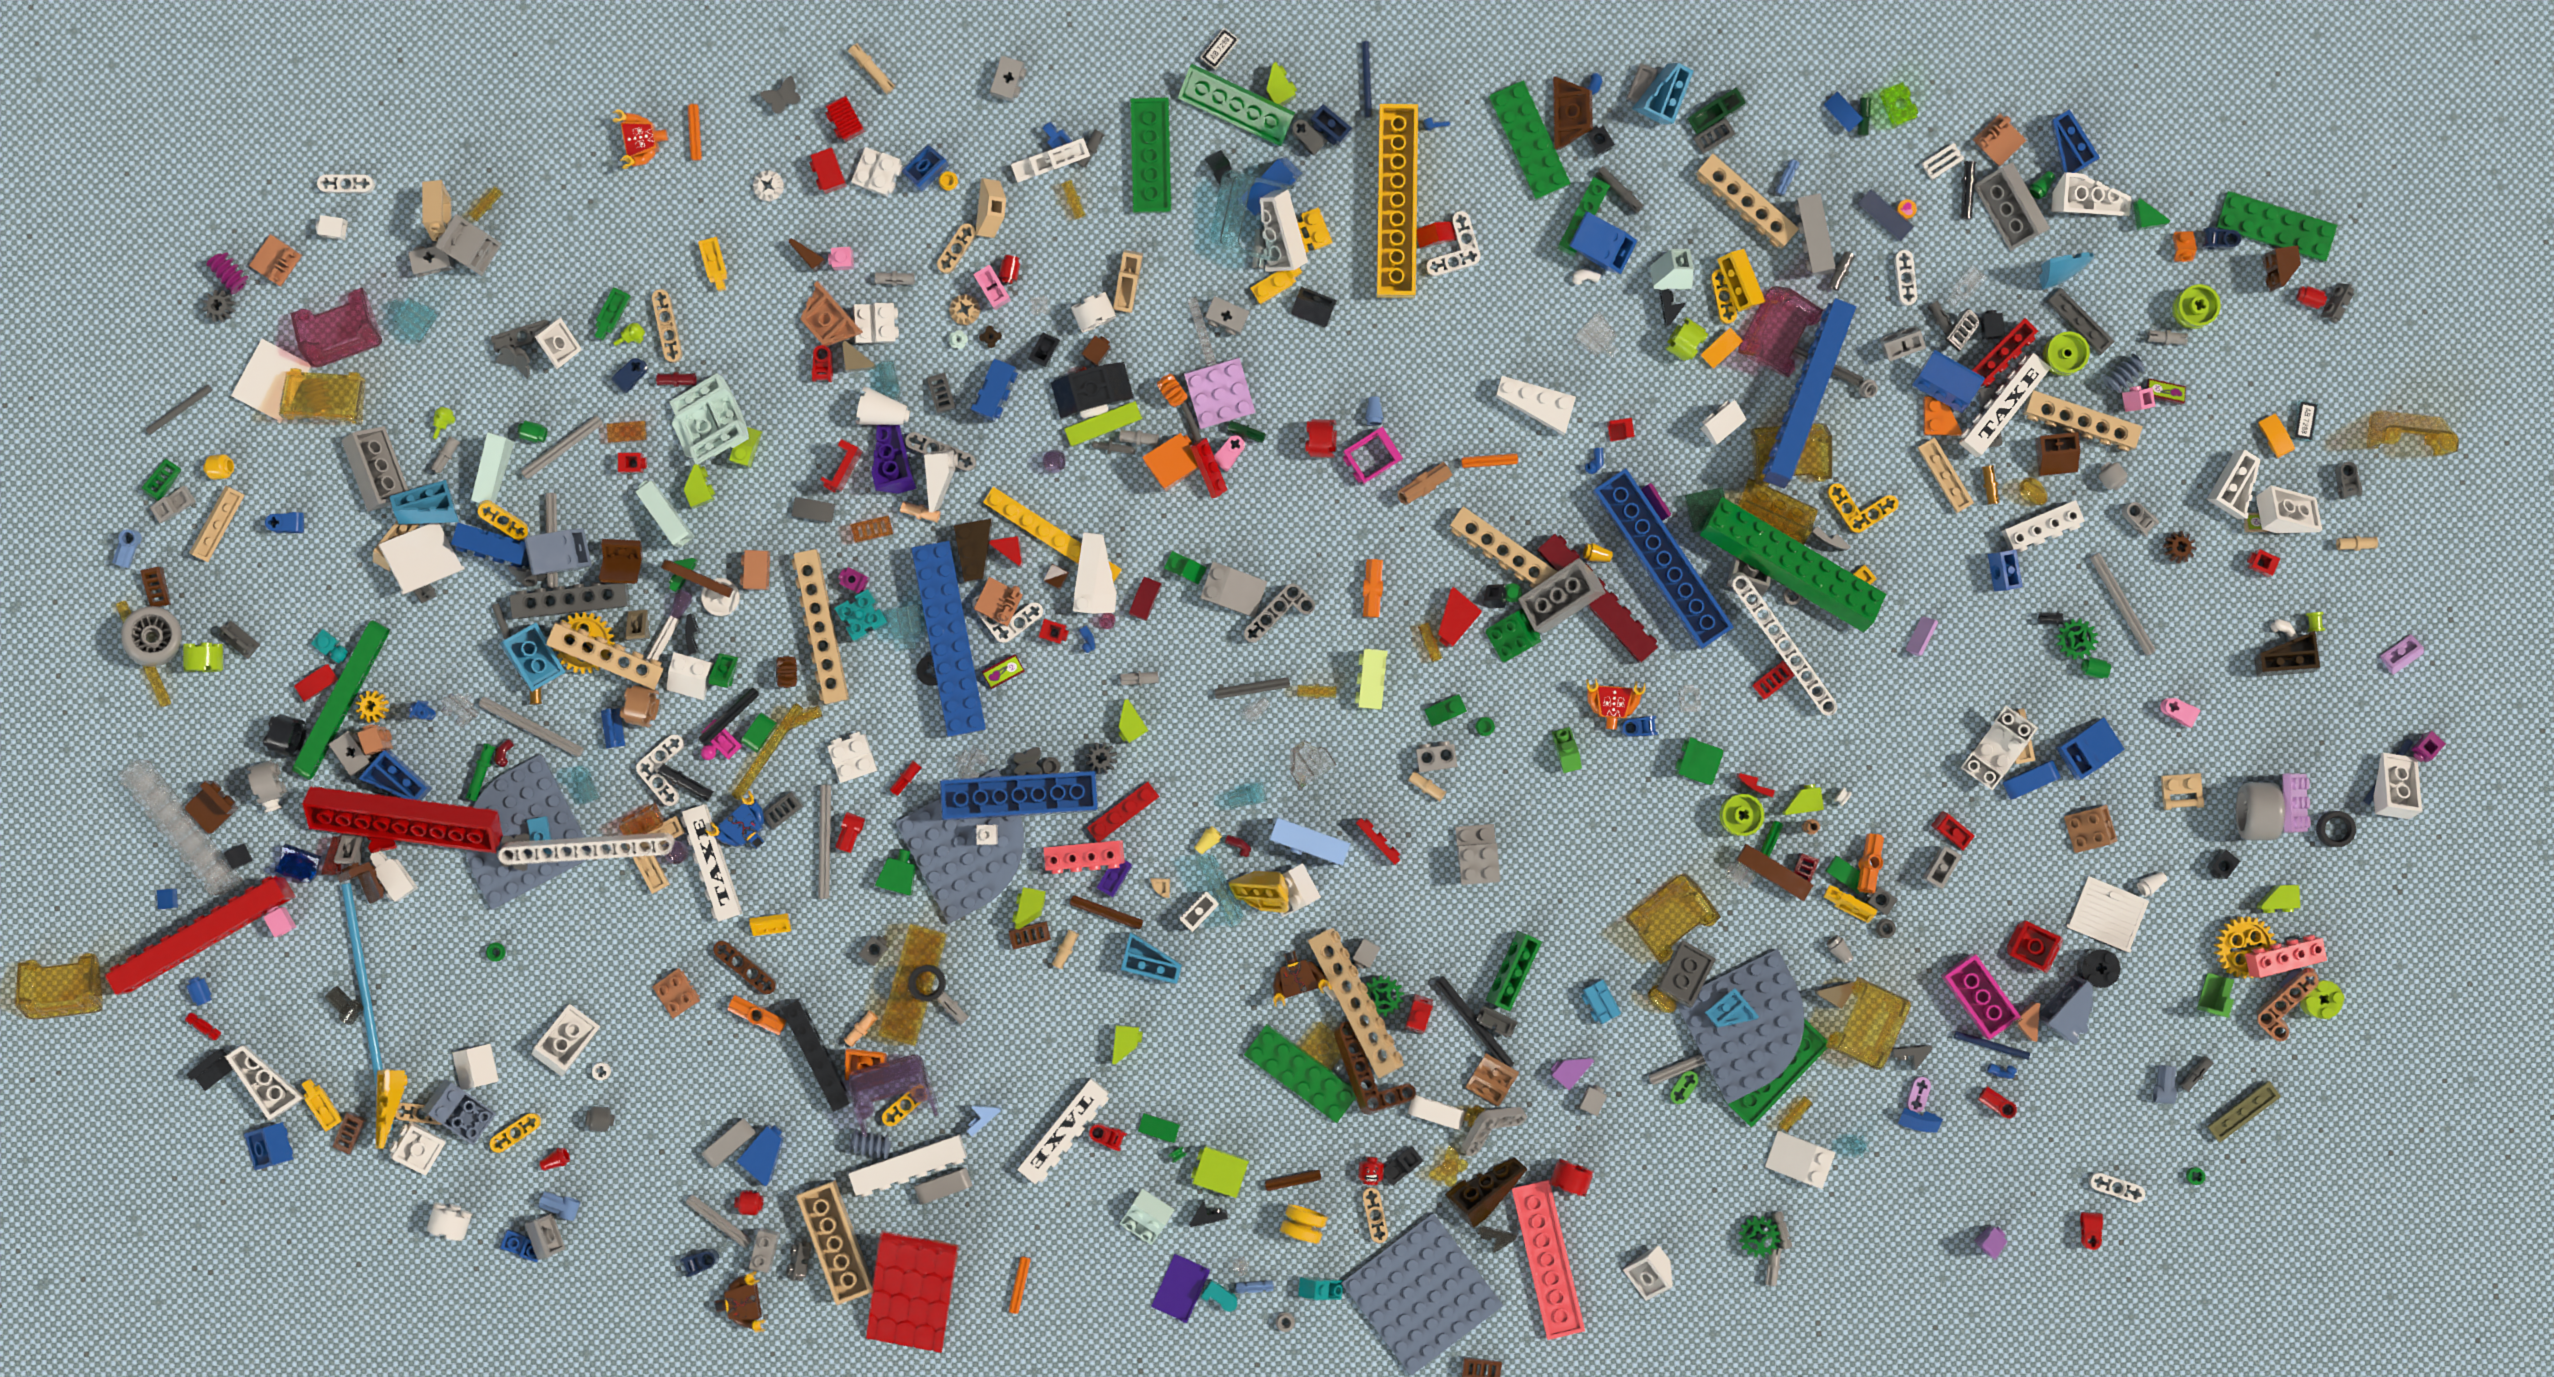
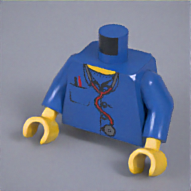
M748 791L749 798H744L741 795L743 804L718 826L711 822L710 825L714 828L712 831L705 829L708 835L714 836L724 844L735 847L739 845L744 846L750 842L755 849H758L765 842L758 835L764 828L762 826L764 816L763 810L754 799L752 792Z

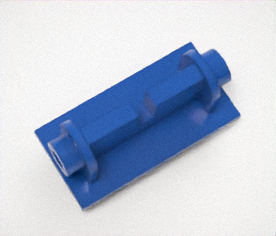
M418 700L410 707L409 712L411 713L409 717L432 720L435 718L436 712L427 706L428 701Z
M620 708L602 710L601 716L606 749L625 746Z

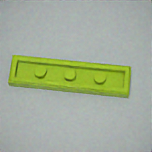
M1136 401L1067 427L1064 430L1071 447L1140 421L1142 417Z

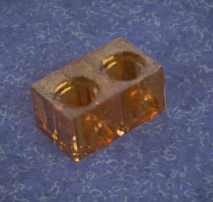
M653 803L622 818L619 828L623 835L647 834L661 827L664 817L656 803Z

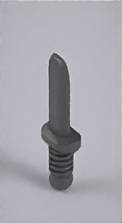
M1109 440V443L1093 441L1091 444L1093 448L1106 449L1107 454H1111V451L1135 454L1133 447L1113 444V440Z

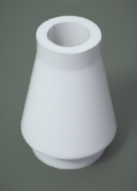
M2160 871L2157 874L2140 879V882L2137 884L2138 890L2145 897L2151 896L2167 881V877Z

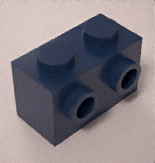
M1324 104L1311 117L1310 123L1312 127L1319 133L1322 132L1326 135V140L1333 146L1338 145L1340 147L1352 133V127Z

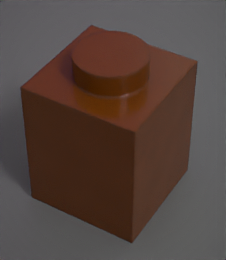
M1094 336L1082 352V356L1095 366H1099L1111 350L1110 342L1103 336L1099 338Z

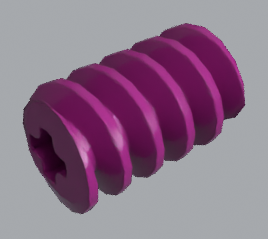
M228 252L216 254L207 261L206 265L211 267V271L215 273L217 278H221V283L226 284L225 288L234 295L245 287L249 277L247 275L241 277L244 271H236L239 265H231L234 259H226L229 256Z

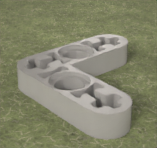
M1521 1107L1482 1112L1477 1117L1462 1144L1466 1155L1472 1156L1477 1154L1492 1129L1518 1126L1524 1123L1527 1119L1526 1113Z

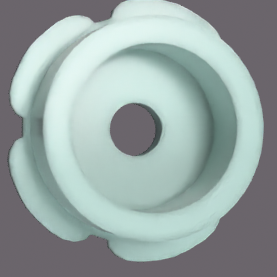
M956 330L950 334L949 343L953 348L962 349L968 342V337L964 335L963 331Z

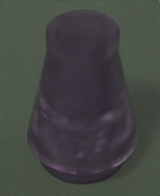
M679 589L675 593L670 615L681 619L686 609L692 603L693 595Z

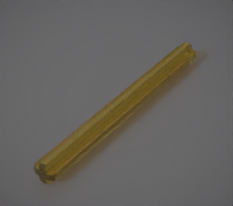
M121 601L116 604V608L124 623L131 614L127 602ZM142 665L160 707L170 705L171 700L156 667Z
M793 704L733 791L732 796L735 799H742L741 795L744 796L802 712L803 707L801 705Z

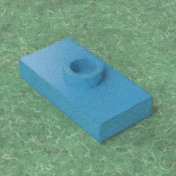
M547 816L527 820L531 841L552 840ZM543 848L545 853L552 854L550 848Z

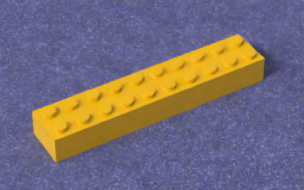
M1380 104L1377 298H1415L1418 104Z

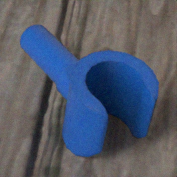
M1432 117L1423 120L1422 124L1426 131H1430L1437 127L1450 126V121L1434 123Z

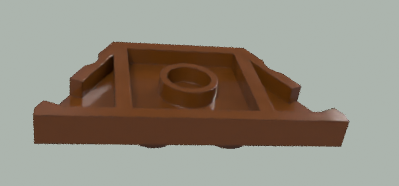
M1553 76L1554 144L1556 150H1561L1593 129L1592 91Z

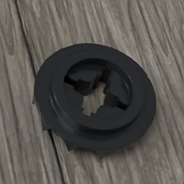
M932 655L923 657L918 662L916 674L923 684L934 686L937 685L936 676L933 678L931 674H924V672L929 670L928 663L934 668Z

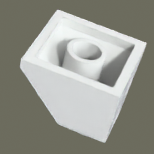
M1659 1245L1646 1251L1623 1269L1646 1301L1673 1286L1670 1260Z

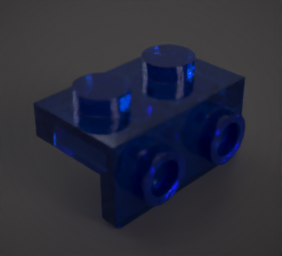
M285 844L282 847L279 864L275 867L274 871L283 876L298 879L303 883H311L318 876L322 856Z

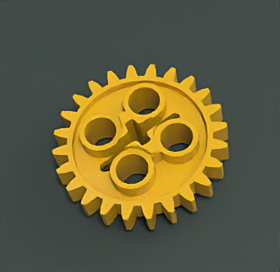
M577 612L575 613V618L570 615L568 616L569 622L567 623L571 624L572 629L578 631L582 625L587 624L589 627L588 632H590L589 636L594 638L597 636L603 637L608 640V644L615 645V642H611L615 635L609 634L612 627L606 628L608 622L604 621L601 623V616L595 619L594 613H591L588 617L587 612H583L582 617ZM565 635V641L567 642L571 637L575 640L574 635ZM587 641L586 644L593 649V644ZM583 646L585 651L590 652L587 647ZM555 648L553 649V651L559 652L556 656L558 659L563 658L561 665L568 663L567 670L574 667V673L581 669V673L585 674L586 669H588L589 673H593V668L595 667L596 670L600 671V667L586 661L582 662L577 657ZM603 649L601 651L602 658H611L608 655L611 651Z
M2238 916L2237 921L2230 919L2231 925L2224 923L2225 930L2219 929L2222 935L2215 937L2219 940V943H2215L2214 946L2219 947V950L2215 951L2214 954L2220 955L2217 961L2223 962L2221 968H2227L2226 973H2233L2235 977L2240 975L2244 979L2247 976L2253 978L2249 976L2245 954L2253 952L2252 949L2270 948L2269 945L2277 943V941L2271 940V937L2275 934L2268 933L2270 926H2264V921L2258 922V918L2253 917L2251 919L2250 916H2245L2244 919ZM2254 931L2255 938L2251 940L2250 935ZM2236 935L2237 942L2233 944L2232 938ZM2261 943V945H2260V946H2257V947H2255V946L2246 947L2247 944H2248V945H2255V944ZM2246 947L2244 950L2236 949L2230 952L2231 948ZM2240 954L2241 959L2236 963L2235 958Z

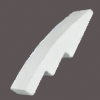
M1084 138L1012 163L1011 167L1017 182L1084 159L1089 157L1090 154Z

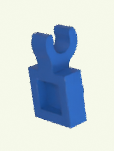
M1052 122L1047 123L1043 127L1044 131L1051 137L1047 143L1052 149L1073 142L1063 129L1058 132Z

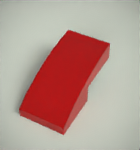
M326 664L294 685V688L305 703L320 694L322 690L338 682L339 679L330 666Z
M1737 773L1736 777L1745 786L1763 796L1773 798L1775 790L1758 786L1757 777Z

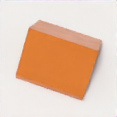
M846 1049L845 1080L884 1084L887 1054L883 1052Z

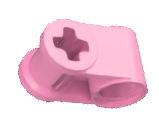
M1231 436L1214 455L1218 466L1225 472L1231 468L1245 447L1244 440L1241 437ZM1233 440H1234V441L1240 440V442H1239L1240 448H1239V449H1238V448L1232 449L1233 444H1232L1231 442H1232Z
M2166 698L2160 704L2162 713L2189 728L2193 727L2200 713L2198 708L2176 698ZM2170 703H2172V706L2174 707L2173 710H2171V707L2169 706Z

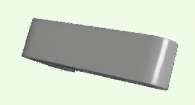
M1287 585L1245 629V639L1249 643L1258 642L1292 606L1301 614L1310 615L1315 609V602L1298 585ZM1296 588L1298 595L1295 598H1290L1287 595L1288 589ZM1278 601L1283 602L1285 605V609L1281 612H1277L1274 609V604ZM1309 601L1312 604L1311 610H1302V602ZM1264 615H1268L1272 619L1271 623L1267 626L1263 625L1260 621ZM1257 622L1264 631L1261 632L1259 629L1256 633L1257 638L1252 637L1250 639L1248 638V631H1254L1257 628L1254 624Z

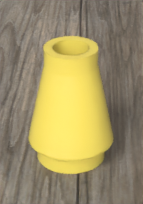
M1213 826L1209 829L1206 828L1194 848L1200 854H1203L1219 843L1222 835Z

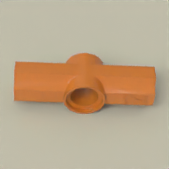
M1367 559L1366 576L1363 583V617L1379 618L1380 599L1383 592V560Z
M1869 833L1866 836L1863 857L1858 862L1861 871L1857 889L1860 892L1875 893L1878 871L1883 866L1881 854L1884 837L1882 835Z
M734 995L727 1009L749 1020L752 1024H757L777 1035L781 1034L787 1022L786 1019L767 1011L762 1006H757L737 995ZM754 1010L761 1012L762 1017L760 1020L753 1018Z

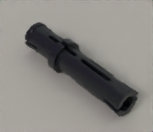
M1964 161L1963 178H1961L1963 188L1960 219L1963 220L1973 219L1974 184L1977 182V179H1975V161Z
M665 763L662 764L657 774L672 781V784L685 788L707 802L714 792L682 774V771H677Z

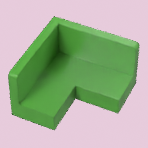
M2207 973L2197 1010L2229 1018L2234 999L2229 998L2234 980Z

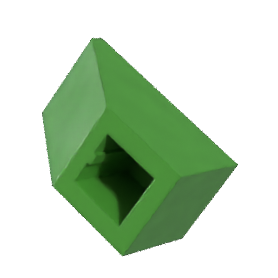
M1567 727L1552 731V737L1563 773L1582 769L1580 753L1571 728Z

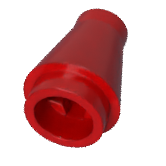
M557 1148L547 1157L540 1160L542 1170L546 1171L566 1166L570 1162L569 1153L565 1148Z

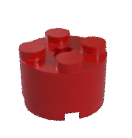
M1312 419L1307 421L1306 429L1307 433H1309V440H1306L1305 450L1310 457H1335L1332 452H1336L1337 431L1333 430L1336 420Z
M1559 1158L1549 1184L1555 1187L1559 1186L1570 1193L1586 1197L1594 1171Z

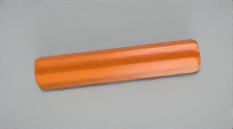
M689 104L690 157L693 161H699L702 159L699 106L697 104Z
M1502 454L1463 457L1461 463L1463 468L1513 465L1518 463V455Z
M1021 1256L1009 1306V1312L1013 1314L1019 1313L1030 1265V1258Z

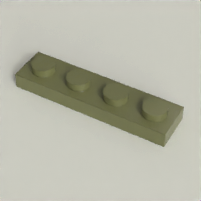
M2266 1081L2206 1127L2217 1142L2220 1143L2281 1096L2271 1082Z

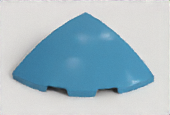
M2079 253L2075 257H2072L2070 254L2047 260L2041 265L2043 273L2039 275L2042 290L2057 286L2078 274L2094 259V253Z

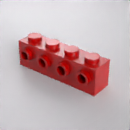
M2026 318L2013 327L1971 369L1985 378L1980 387L1984 385L1989 386L1996 379L1994 375L1998 371L2002 373L2009 366L2007 362L2011 358L2015 360L2022 353L2020 349L2025 344L2029 346L2036 339L2034 335L2038 330Z

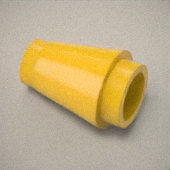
M1586 543L1583 551V558L1587 559V561L1610 562L1613 555L1612 551L1594 543Z

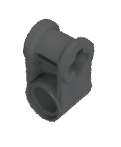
M1297 120L1293 124V136L1313 156L1327 143L1324 136L1305 120ZM1297 126L1300 127V128H1301L1302 126H1304V127H1305V128H1304V132H1305V133H1303V132L1298 133V132H1297V129H1298Z
M2353 462L2338 464L2335 468V476L2340 499L2344 500L2346 497L2354 495L2357 497L2361 496L2362 486L2357 466ZM2344 466L2349 468L2347 476L2343 473Z

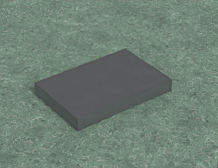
M1682 940L1657 990L1688 1008H1692L1716 959Z

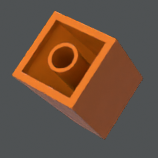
M1181 433L1142 457L1165 492L1199 469L1190 448L1193 443L1187 435L1183 436Z

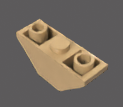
M981 178L975 232L977 236L994 238L1004 219L1006 196L1000 181Z

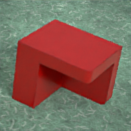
M1632 418L1612 420L1607 423L1611 442L1633 439L1635 437Z

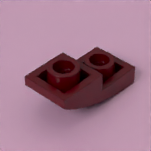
M1144 577L1133 600L1129 615L1147 621L1162 583Z

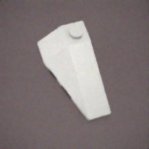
M2064 173L2053 191L2051 212L2130 216L2131 197L2114 188H2109L2099 181L2090 179L2084 174Z
M1083 533L1073 611L1091 614L1115 612L1117 592L1112 579L1113 575L1108 562V553L1103 534Z

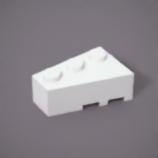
M2235 450L2207 500L2237 519H2247L2249 501L2252 500L2251 492L2253 483L2256 482L2260 459L2246 450Z

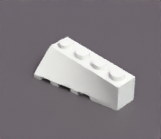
M1274 190L1261 197V219L1265 228L1262 233L1263 239L1266 240L1264 257H1267L1265 272L1295 270L1307 263L1308 259L1289 190Z

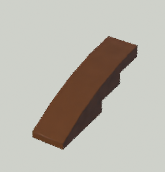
M1746 843L1736 858L1738 862L1801 901H1805L1813 887V884Z

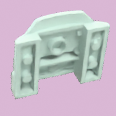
M718 373L669 401L675 414L672 425L680 440L686 457L693 458L696 465L711 456L718 455L729 447L734 448L749 439L741 410L724 378Z

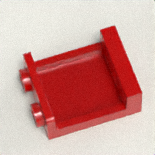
M843 439L840 440L838 446L847 453L833 480L830 481L824 477L820 479L824 483L823 486L834 493L836 490L842 492L863 452Z

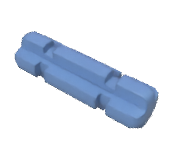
M1794 159L1789 161L1788 168L1785 169L1779 181L1780 184L1775 189L1777 194L1783 196L1786 193L1787 187L1790 185L1795 171L1800 164Z
M1272 1280L1265 1281L1264 1283L1262 1281L1247 1282V1284H1244V1282L1236 1283V1292L1238 1294L1245 1292L1257 1293L1263 1292V1290L1271 1292L1274 1290Z

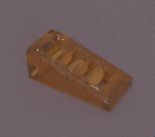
M889 516L850 524L856 544L893 535ZM883 521L885 523L887 532H883L881 522ZM875 523L877 524L878 534H875L873 526ZM867 525H869L871 535L869 536L867 534L865 527ZM859 527L862 529L863 537L859 535Z

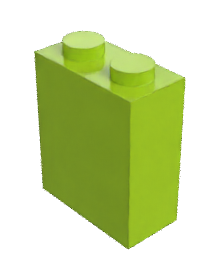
M1205 1145L1204 1149L1200 1148L1197 1160H1200L1198 1168H1193L1190 1177L1194 1179L1193 1184L1237 1198L1249 1159Z

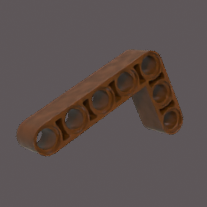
M1345 1021L1336 1027L1334 1036L1359 1108L1363 1114L1372 1115L1404 1105L1415 1098L1416 1089L1411 1084H1403L1378 1092L1364 1049L1350 1022ZM1342 1028L1348 1031V1036L1342 1032ZM1349 1046L1353 1047L1354 1054L1349 1051ZM1355 1064L1360 1066L1361 1072L1355 1069ZM1362 1082L1366 1084L1367 1090L1362 1088ZM1402 1090L1407 1092L1408 1098L1403 1096ZM1385 1095L1390 1098L1391 1103L1385 1100ZM1368 1101L1373 1103V1109L1368 1106Z

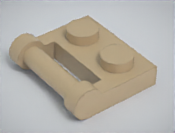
M2201 773L2161 776L2164 810L2178 807H2204ZM2195 793V799H2170L2172 794Z

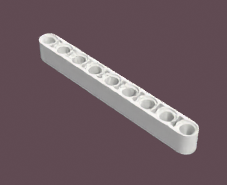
M1735 573L1731 577V585L1820 711L1827 716L1833 715L1837 711V704L1747 576L1744 573ZM1738 579H1745L1743 586L1737 587L1735 585ZM1749 594L1756 595V599L1753 602L1746 601ZM1761 609L1767 610V614L1763 618L1757 616ZM1777 625L1778 629L1776 632L1770 633L1768 632L1769 627ZM1781 641H1789L1788 646L1780 648L1779 644ZM1797 655L1800 657L1797 663H1790L1792 656ZM1804 671H1810L1808 678H1801V674ZM1820 686L1821 691L1818 694H1813L1812 689ZM1825 702H1832V706L1829 709H1823Z
M669 833L508 842L503 845L498 857L504 864L665 855L671 851L674 845V838ZM643 841L647 842L650 847L643 848L640 843ZM660 841H667L669 843V846L663 847L660 844ZM621 843L629 844L630 849L622 848ZM607 844L611 850H604L601 845ZM588 845L591 848V851H584L582 846ZM563 847H570L572 852L566 853ZM543 848H550L552 854L545 853ZM524 849H530L533 855L525 854ZM510 850L513 856H507L504 851Z

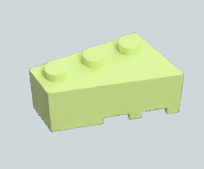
M1364 649L1363 654H1359L1358 665H1362V672L1357 674V684H1360V692H1356L1355 703H1358V708L1382 709L1388 651Z

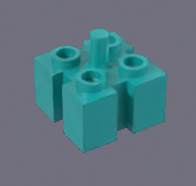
M869 589L854 596L857 601L851 603L847 600L835 607L840 619L843 622L848 621L850 626L846 629L854 642L869 635L867 630L873 628V630L877 631L889 624L883 611L875 609L874 606L878 602Z

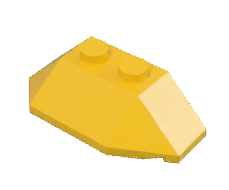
M1253 871L1228 882L1236 899L1243 900L1260 911L1282 913L1288 911V887L1280 872Z

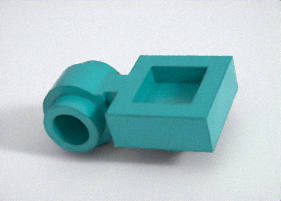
M322 629L311 643L325 656L331 653L330 658L338 664L341 661L344 662L348 657L347 653L349 651L342 645L336 647L339 640L325 629Z

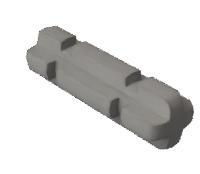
M1774 1212L1772 1218L1777 1225L1776 1232H1780V1235H1778V1239H1781L1780 1246L1782 1249H1789L1792 1247L1791 1239H1788L1790 1235L1786 1222H1783V1219H1785L1783 1212Z

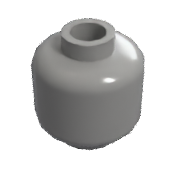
M2108 462L2100 468L2102 472L2099 474V479L2108 490L2114 489L2116 491L2128 482L2126 480L2128 474L2118 462L2113 464Z

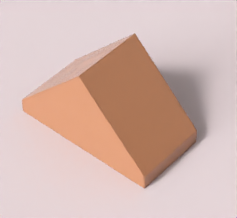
M2031 1002L2019 1013L2023 1019L2017 1024L2023 1034L2030 1041L2037 1042L2040 1012V1003Z

